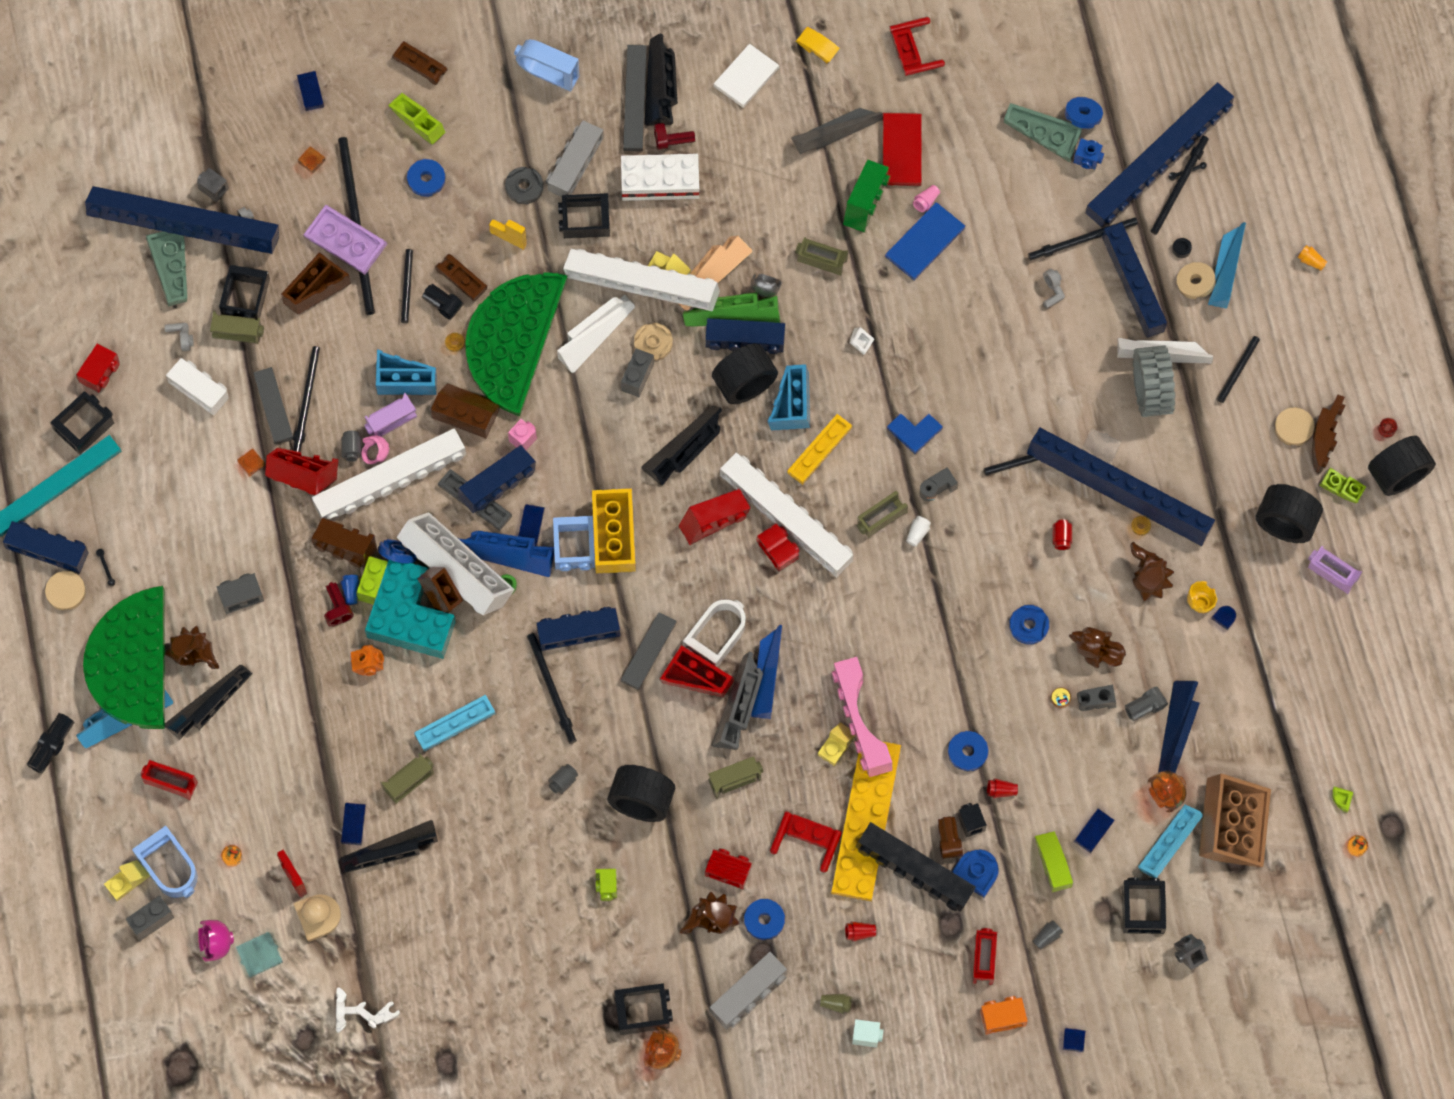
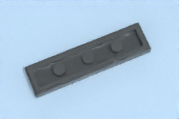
M272 367L253 372L274 444L293 440L292 431Z
M449 469L438 482V486L465 505L458 497V489L468 481ZM493 500L488 503L486 508L475 512L499 531L512 518L510 512Z
M660 612L657 614L621 678V682L637 690L641 688L677 623L676 620Z

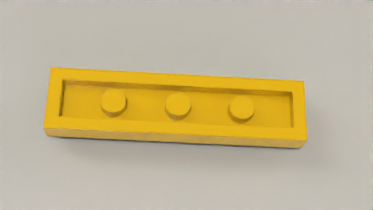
M836 414L787 470V473L803 485L852 429V425Z

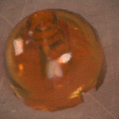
M1161 771L1148 779L1147 784L1151 782L1149 793L1160 808L1165 807L1168 809L1166 812L1170 813L1184 803L1187 797L1186 781L1182 776L1171 771Z
M657 1027L658 1032H653L647 1043L645 1054H649L648 1060L644 1059V1065L653 1069L664 1070L671 1067L675 1061H679L682 1050L679 1049L678 1038L673 1032Z

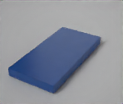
M936 202L885 254V257L915 281L965 229V225Z

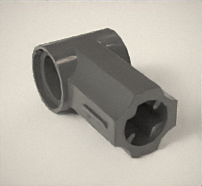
M1156 686L1146 691L1142 697L1126 704L1125 709L1129 718L1134 722L1151 712L1156 713L1164 709L1168 702L1159 687Z

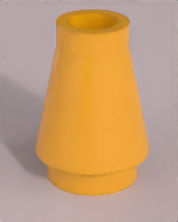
M1308 245L1304 246L1297 257L1301 260L1300 262L1317 268L1320 271L1328 262L1312 246L1309 247Z

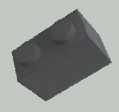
M635 349L621 380V391L640 397L654 366L653 354Z
M255 573L243 574L239 579L233 581L226 580L219 586H216L226 614L264 601Z
M158 896L127 917L126 921L136 937L141 941L174 919V916L162 897Z

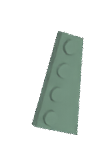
M1010 103L1004 118L1005 124L1066 161L1071 162L1083 128Z
M164 231L146 235V241L168 306L187 302L184 236Z

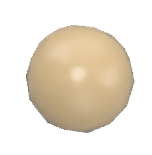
M311 897L303 904L302 916L307 923L311 925L329 918L330 905L321 897Z

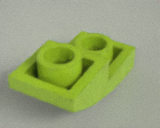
M1331 467L1327 469L1319 486L1353 503H1358L1366 488L1365 485L1351 476L1346 478Z

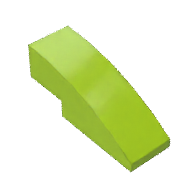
M403 93L388 105L402 121L432 145L446 133L441 122L429 115L427 109Z
M1055 831L1035 836L1043 868L1048 877L1052 892L1072 888L1073 880Z

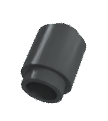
M345 431L341 437V454L346 461H356L361 457V437L357 431Z
M569 764L561 766L548 779L550 783L548 786L554 793L557 794L559 792L563 794L576 781L578 773Z

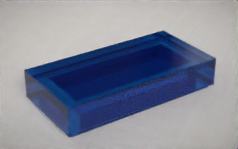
M316 71L297 75L305 111L323 108L324 103Z
M525 504L518 536L535 538V546H537L545 507Z
M345 803L341 844L362 846L366 804Z
M1097 809L1074 842L1089 853H1092L1115 820L1100 809Z

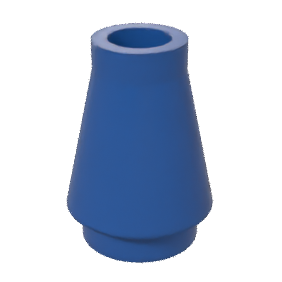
M358 575L342 576V581L340 582L346 605L358 604L357 590L360 584Z

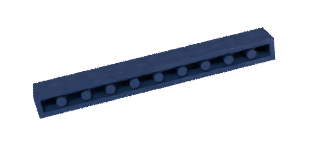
M1217 82L1087 205L1085 214L1101 228L1106 224L1110 225L1120 211L1124 212L1129 207L1130 201L1138 199L1146 186L1149 188L1159 174L1163 175L1168 170L1169 164L1177 162L1185 149L1188 151L1198 137L1201 138L1207 133V128L1211 125H1216L1221 118L1220 116L1223 113L1227 114L1233 108L1234 96Z
M92 186L85 201L86 216L243 249L273 254L279 240V224Z
M1040 427L1031 440L1027 451L1028 455L1035 457L1037 460L1186 539L1203 546L1210 534L1215 519Z

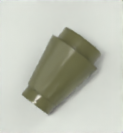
M847 993L822 994L820 1006L842 1014L845 1012L849 1013L852 997L847 996Z

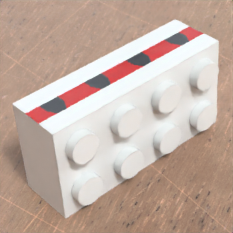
M698 154L621 156L622 201L699 199Z

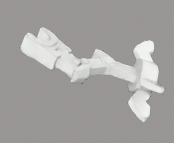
M339 987L336 990L337 1033L346 1027L344 1018L347 1014L361 1015L368 1021V1025L376 1029V1025L383 1022L385 1024L397 1018L400 1014L399 1010L395 1013L389 1012V1008L394 1006L393 1002L387 1003L376 1015H372L364 1009L366 1002H362L356 1007H345L346 993Z

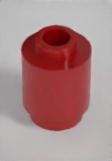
M1057 520L1052 525V542L1056 550H1069L1071 548L1072 524L1068 523V520Z

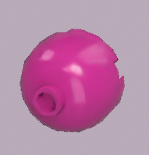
M200 921L203 927L198 928V942L200 952L204 950L206 955L202 957L205 962L215 961L226 956L231 944L234 943L233 933L229 932L228 927L221 921Z

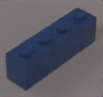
M707 318L705 348L736 351L749 344H761L764 350L771 354L784 353L785 323Z
M520 445L460 486L458 497L472 513L478 510L481 511L493 499H499L506 490L515 488L519 481L531 477L535 472L536 461Z
M12 521L3 540L7 550L80 574L89 554L87 547L81 541L74 540L73 542L67 540L63 535L49 534L43 528H31L30 525L22 521L18 523Z
M603 607L599 611L594 612L586 610L573 616L565 614L557 619L544 618L540 622H536L541 651L620 637L616 608Z

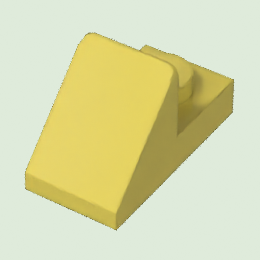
M656 251L648 265L649 267L657 266L667 271L675 270L684 275L691 272V269L677 255L673 254L670 258Z
M840 722L830 731L829 738L819 750L818 756L835 766L856 736L851 735L849 727Z
M136 860L118 867L120 872L104 883V885L115 900L118 901L149 878L150 875L140 862Z

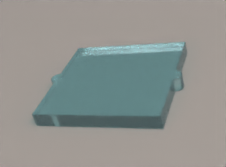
M269 932L236 947L241 957V964L245 966L250 978L283 963L277 950L278 945L274 944Z

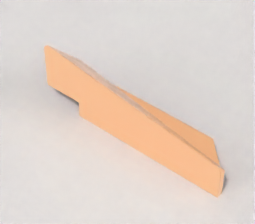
M729 236L723 246L713 245L690 274L695 275L697 278H710L719 283L752 253V249L739 236ZM679 304L686 311L691 308V306Z

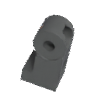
M948 467L921 483L920 497L924 501H933L937 494L946 489H949L950 492L958 489V482Z
M1113 684L1077 693L1080 711L1106 707L1108 709L1116 708Z

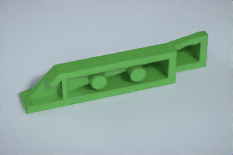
M757 292L718 297L713 311L694 307L691 311L683 312L685 326H707V318L781 323L778 297L774 296L758 300Z

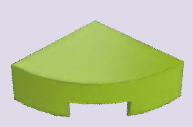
M1334 786L1332 797L1335 804L1342 811L1348 812L1353 792Z

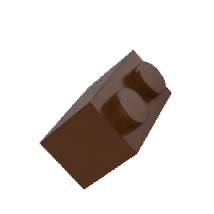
M431 567L417 578L435 610L450 612L464 601L445 567Z

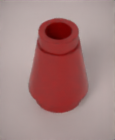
M996 778L988 780V796H992V798L1017 796L1018 784Z
M854 921L845 924L846 940L854 942L876 936L875 924Z

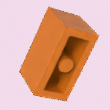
M1011 996L998 1003L995 1000L988 1001L980 1009L986 1035L1025 1027L1028 1022L1022 997L1016 998V996Z

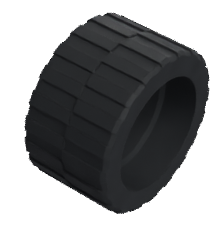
M749 344L733 351L724 357L712 371V378L726 401L734 405L746 402L761 394L774 383L778 375V370L761 344Z
M1414 435L1403 438L1381 451L1370 461L1368 470L1384 495L1391 496L1403 492L1424 479L1435 468L1436 463L1419 436Z
M1274 484L1267 488L1255 519L1265 532L1280 540L1297 544L1305 543L1312 539L1323 513V508L1317 498L1303 489L1287 484Z
M622 765L616 771L607 801L612 808L628 817L645 822H660L667 816L676 788L671 779L651 768L638 765Z

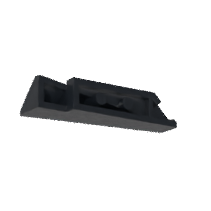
M243 665L237 666L165 723V728L179 740L193 726L200 730L249 679L252 672Z

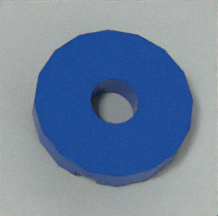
M1086 97L1071 99L1067 102L1064 112L1065 118L1072 121L1071 124L1084 129H1090L1094 125H1099L1103 116V110L1099 103Z
M419 160L411 165L408 170V185L419 196H432L436 192H440L445 185L446 176L444 169L434 160ZM423 175H430L432 177L427 182L421 180Z
M387 539L379 543L378 552L386 559L407 564L414 563L417 559L416 555L410 549L405 548L401 541Z
M1024 605L1012 613L1009 629L1012 636L1018 642L1036 644L1046 637L1049 630V618L1040 607ZM1031 620L1034 622L1035 627L1028 629L1024 626V622Z
M964 731L955 735L950 741L948 756L954 767L970 772L984 765L989 749L987 742L981 735L976 732ZM965 747H971L974 753L971 756H966L962 750Z
M759 899L747 907L744 914V924L747 932L754 938L759 940L773 939L783 930L785 914L782 907L775 901ZM767 915L771 920L768 924H761L759 917Z

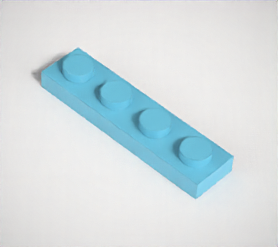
M484 695L414 732V735L425 752L496 713L487 696Z
M1185 804L1138 866L1140 871L1153 878H1157L1203 817L1201 811Z

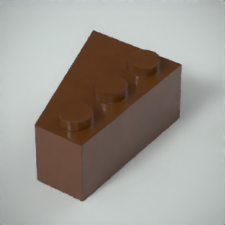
M319 252L281 293L283 304L295 313L300 314L350 285V277L348 273Z
M322 518L312 536L314 547L321 552L327 551L332 553V556L339 560H348L354 567L365 568L368 557H373L377 550L375 535L369 533L368 536L359 534L360 531L353 528L350 531L343 528V524Z

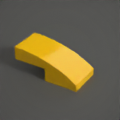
M806 27L796 40L807 52H813L826 64L831 61L840 49L828 38L809 27Z

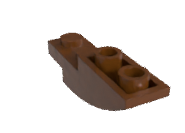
M1339 394L1330 410L1322 408L1315 426L1312 441V459L1316 473L1320 472L1321 467L1326 468L1330 459L1327 457L1328 452H1333L1338 442L1334 440L1337 434L1334 430L1338 423L1335 419L1337 415H1342L1346 406L1343 404L1345 397Z

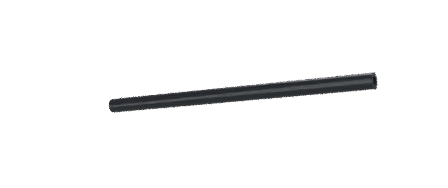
M341 137L338 139L350 219L361 226L347 137ZM369 271L365 275L359 272L365 314L373 315L375 309Z

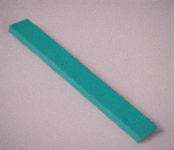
M108 435L1 510L0 537L7 533L12 521L17 523L19 521L23 522L121 453L120 447L112 437Z

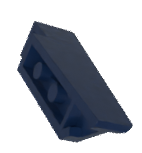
M1174 681L1158 769L1159 774L1174 779L1200 704L1193 701L1198 685L1197 681Z

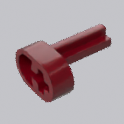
M664 123L654 124L653 126L657 150L668 149L670 145L696 142L694 131L667 134Z
M330 582L325 587L334 609L326 612L324 618L329 627H334L351 620L354 614L350 605H346L337 583Z

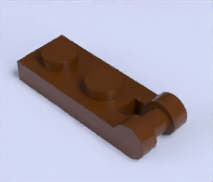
M405 41L401 43L393 54V59L425 77L434 85H437L441 75H445L448 71L446 66ZM431 68L436 69L434 73L430 72Z
M447 254L444 257L445 260L435 266L438 273L445 276L472 301H476L487 290V285L451 254ZM450 265L453 266L450 271L447 269Z

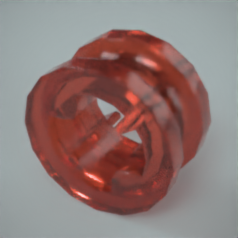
M1392 418L1383 419L1378 428L1380 435L1386 438L1394 436L1397 430V423ZM1387 424L1391 425L1389 431L1385 430Z

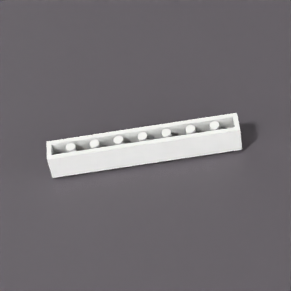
M571 249L563 268L567 278L708 311H713L720 292L718 283L710 278H697L692 274L684 275L675 270L667 271L657 266L649 267L636 261L627 262L618 257H606L601 253L592 254L583 249Z
M454 428L313 496V504L321 519L336 521L339 516L351 514L358 507L373 503L378 497L388 496L393 490L408 486L411 481L423 479L434 470L439 471L451 462L460 461L466 455L465 447Z
M735 453L720 468V476L734 489H740L743 496L774 524L784 527L790 538L837 578L853 562L852 550L847 545H842L838 542V538L832 532L828 533L823 529L821 522L817 519L813 520L805 508L802 506L798 507L790 495H784L775 482L768 481L760 469L752 467L750 461L745 456Z

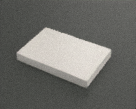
M749 44L715 81L714 87L744 108L779 69V65Z

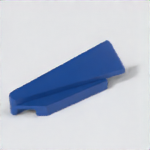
M475 531L471 533L470 538L459 539L481 560L546 577L551 575L554 547L535 546V538Z
M779 625L777 629L760 641L757 668L761 669L763 676L751 717L771 719L782 625Z

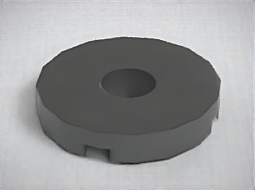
M527 167L514 169L508 174L505 182L507 196L518 204H529L536 201L543 192L541 175L535 169ZM521 182H527L529 183V187L526 189H522L519 187V184Z

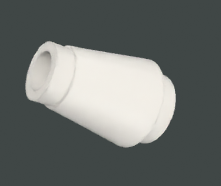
M921 516L913 519L906 542L917 547L931 529L929 527L931 522Z

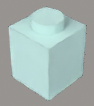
M855 1019L852 1044L877 1048L878 1041L882 1042L884 1029H880V1022Z

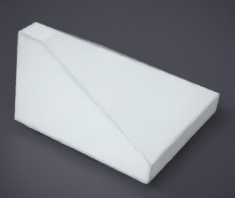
M861 327L854 328L849 343L865 355L874 338Z

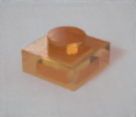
M311 146L298 159V163L312 174L325 161V157Z
M253 448L237 459L238 464L249 477L265 466V462Z

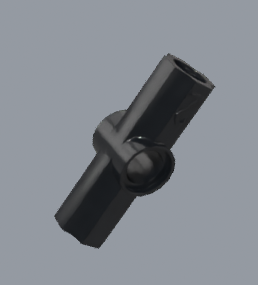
M58 713L48 731H44L40 736L37 748L28 761L27 766L43 774L53 756H57L63 748L64 739L75 722L68 716Z

